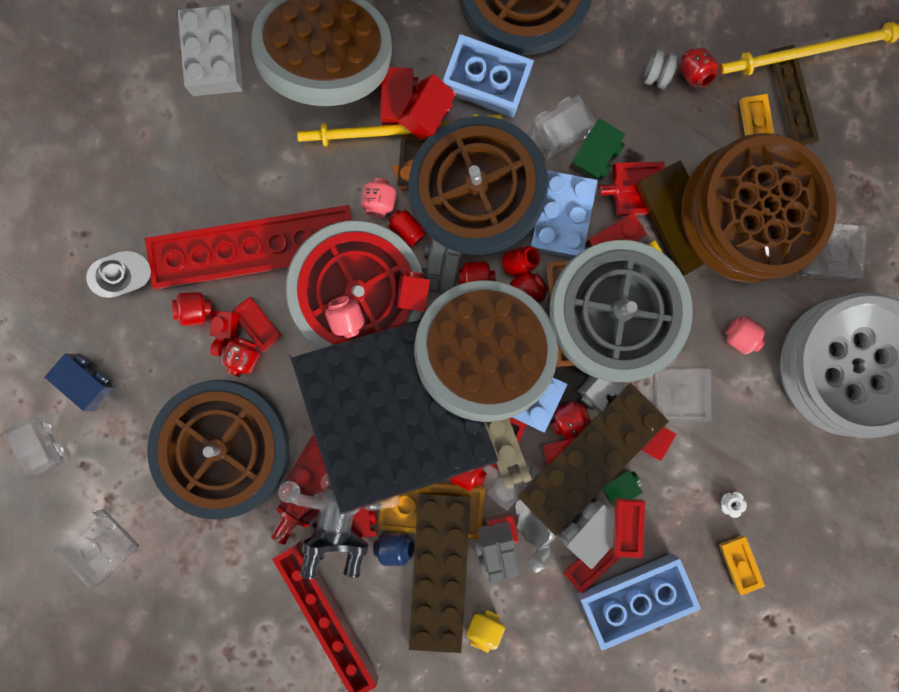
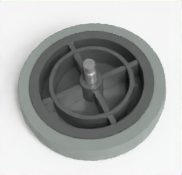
M629 240L600 243L585 249L575 256L560 273L554 285L549 306V318L562 353L581 371L610 382L641 380L659 372L670 364L680 353L687 341L693 315L688 285L676 265L657 249Z

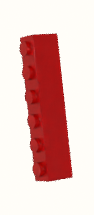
M298 541L278 553L272 560L347 691L369 692L377 687L379 676L318 570L315 579H306L304 576H300L304 553L302 552L303 544L301 541Z

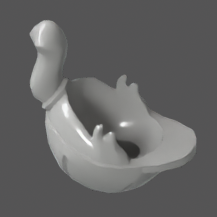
M517 499L515 506L517 533L522 532L525 540L536 546L537 550L530 558L529 567L537 573L545 568L544 561L550 555V542L556 536L520 499Z

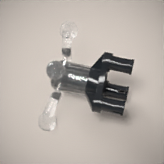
M327 474L321 480L323 492L315 494L314 497L300 494L299 485L293 481L282 483L278 489V494L283 502L319 509L317 522L312 524V536L304 540L302 552L304 557L300 576H304L306 579H315L318 574L319 560L325 559V553L347 552L348 555L343 574L350 578L360 577L363 557L367 554L369 546L366 541L351 529L354 514L360 511V509L340 515ZM397 496L364 507V509L378 510L395 507L399 504L400 498Z

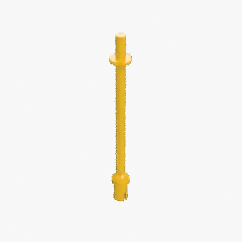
M888 22L880 30L752 57L750 52H744L740 60L720 64V73L726 74L742 70L744 75H751L754 67L878 40H884L888 44L893 43L899 39V23Z
M501 114L487 116L502 119ZM441 121L440 123L443 127L453 121ZM322 123L321 130L297 131L298 142L323 140L324 146H328L330 139L412 134L401 124L328 129L326 123Z

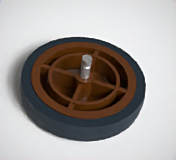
M460 0L468 23L480 38L492 46L518 55L547 52L566 42L581 26L592 3V0Z
M466 117L444 125L422 144L410 169L409 197L414 215L419 224L436 242L462 254L487 255L515 245L534 228L546 203L548 174L538 147L520 128L505 120L494 117Z
M230 380L200 382L173 396L156 416L147 444L149 469L156 486L163 496L181 511L204 519L218 520L241 516L264 503L281 482L289 458L287 428L282 416L273 403L254 388Z

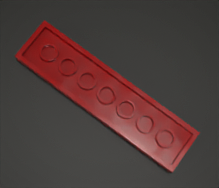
M344 205L145 238V245L151 269L152 289L158 290L289 268L291 260L299 247L312 234L328 225L352 220L350 206Z

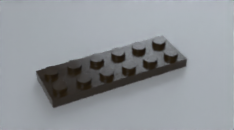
M629 383L517 497L557 536L669 421L632 383Z
M418 492L409 650L461 653L471 495Z

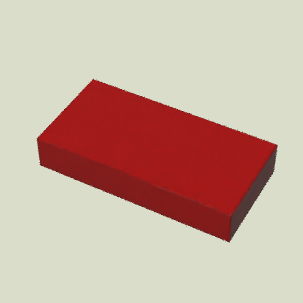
M251 296L231 311L238 313V323L262 352H265L283 337L282 333Z
M615 498L614 557L643 558L645 500Z

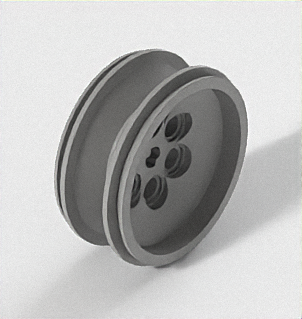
M878 293L850 294L815 305L794 323L782 348L780 362L781 377L789 400L795 409L811 424L832 434L861 438H879L899 432V300ZM855 334L859 338L858 346H856L853 342ZM830 344L835 346L836 352L834 356L829 352ZM876 351L879 353L880 356L878 363L874 359V353ZM828 369L832 373V379L830 381H827L825 377V373ZM872 377L876 380L875 388H872L870 384ZM848 386L852 388V396L850 398L846 394Z

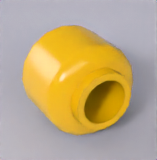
M488 610L485 611V614L476 613L466 634L468 639L471 640L469 644L489 653L490 649H497L505 631V626L499 622L500 616Z

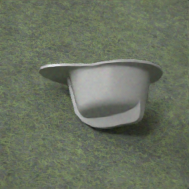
M129 250L120 251L93 262L87 270L86 281L92 292L100 297H116L144 286L150 278V264L144 256L137 252Z

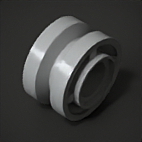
M656 48L648 61L644 73V84L652 85L656 81L657 88L664 90L674 75L677 66V54L670 52L667 56H664V50Z

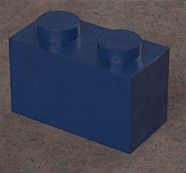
M65 353L44 378L83 412L94 411L114 387L108 383L109 378L99 370L94 371L88 366L90 362L79 353Z

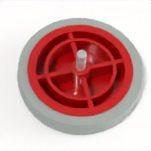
M359 220L342 221L328 225L306 239L291 260L285 282V298L290 317L303 337L318 349L417 321L421 311L398 308L395 305L400 275L407 276L408 271L422 273L420 264L406 242L394 232L381 225ZM348 296L349 299L356 300L364 316V325L359 329V333L351 338L335 335L331 331L325 316L326 309L329 307L328 304L338 297Z

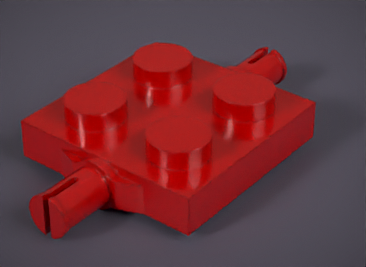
M664 161L615 163L612 165L613 184H599L598 190L600 191L598 195L614 196L617 216H628L633 212L635 215H650L635 184L664 169L665 163Z

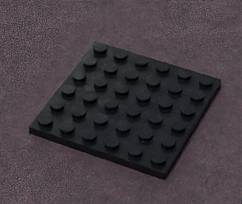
M421 320L291 357L295 376L340 515L498 462L485 423L466 419L446 410L433 399L424 387L418 374L414 355L415 337Z

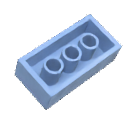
M673 553L587 588L582 594L580 592L577 593L593 635L601 650H605L701 609L682 562Z

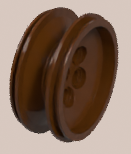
M759 133L741 137L704 158L688 179L682 200L684 232L698 258L715 273L733 281L746 283L789 276L807 267L824 249L831 236L836 219L834 186L830 175L819 158L801 143L770 133ZM758 176L761 178L762 185L758 181ZM739 193L743 196V202L739 198ZM744 219L748 223V228L744 225ZM768 229L771 232V238L768 235Z

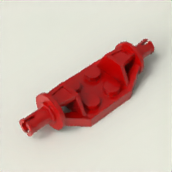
M315 435L311 437L284 482L281 505H278L276 508L283 518L271 535V538L276 541L283 532L282 537L278 541L282 545H286L287 540L297 525L307 528L310 524L309 521L317 517L324 510L330 482ZM310 506H313V507L307 512V514H306L305 516H303V515L305 514V512L309 509V507H310Z

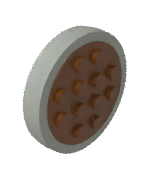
M272 0L260 11L252 29V53L259 74L276 92L300 103L315 106H336L354 102L374 91L384 80L389 69L392 42L388 24L380 12L365 0Z
M473 281L451 288L430 305L417 329L414 355L418 374L424 387L442 407L466 419L493 422L508 419L522 413L536 403L544 394L555 373L558 359V343L548 315L528 294L516 287L500 282Z

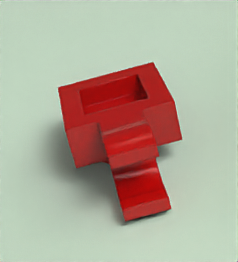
M211 310L210 336L216 337L210 347L211 355L221 356L228 341L237 338V312Z

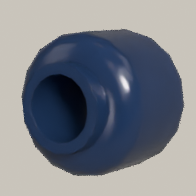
M383 532L379 536L378 541H375L373 544V554L375 557H378V561L382 566H404L413 557V541L411 538H408L405 532Z

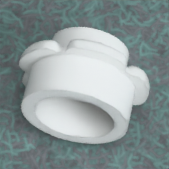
M739 492L726 493L721 499L722 511L725 514H729L730 517H739L741 512H744L747 508L743 495ZM733 502L736 503L735 507H732Z

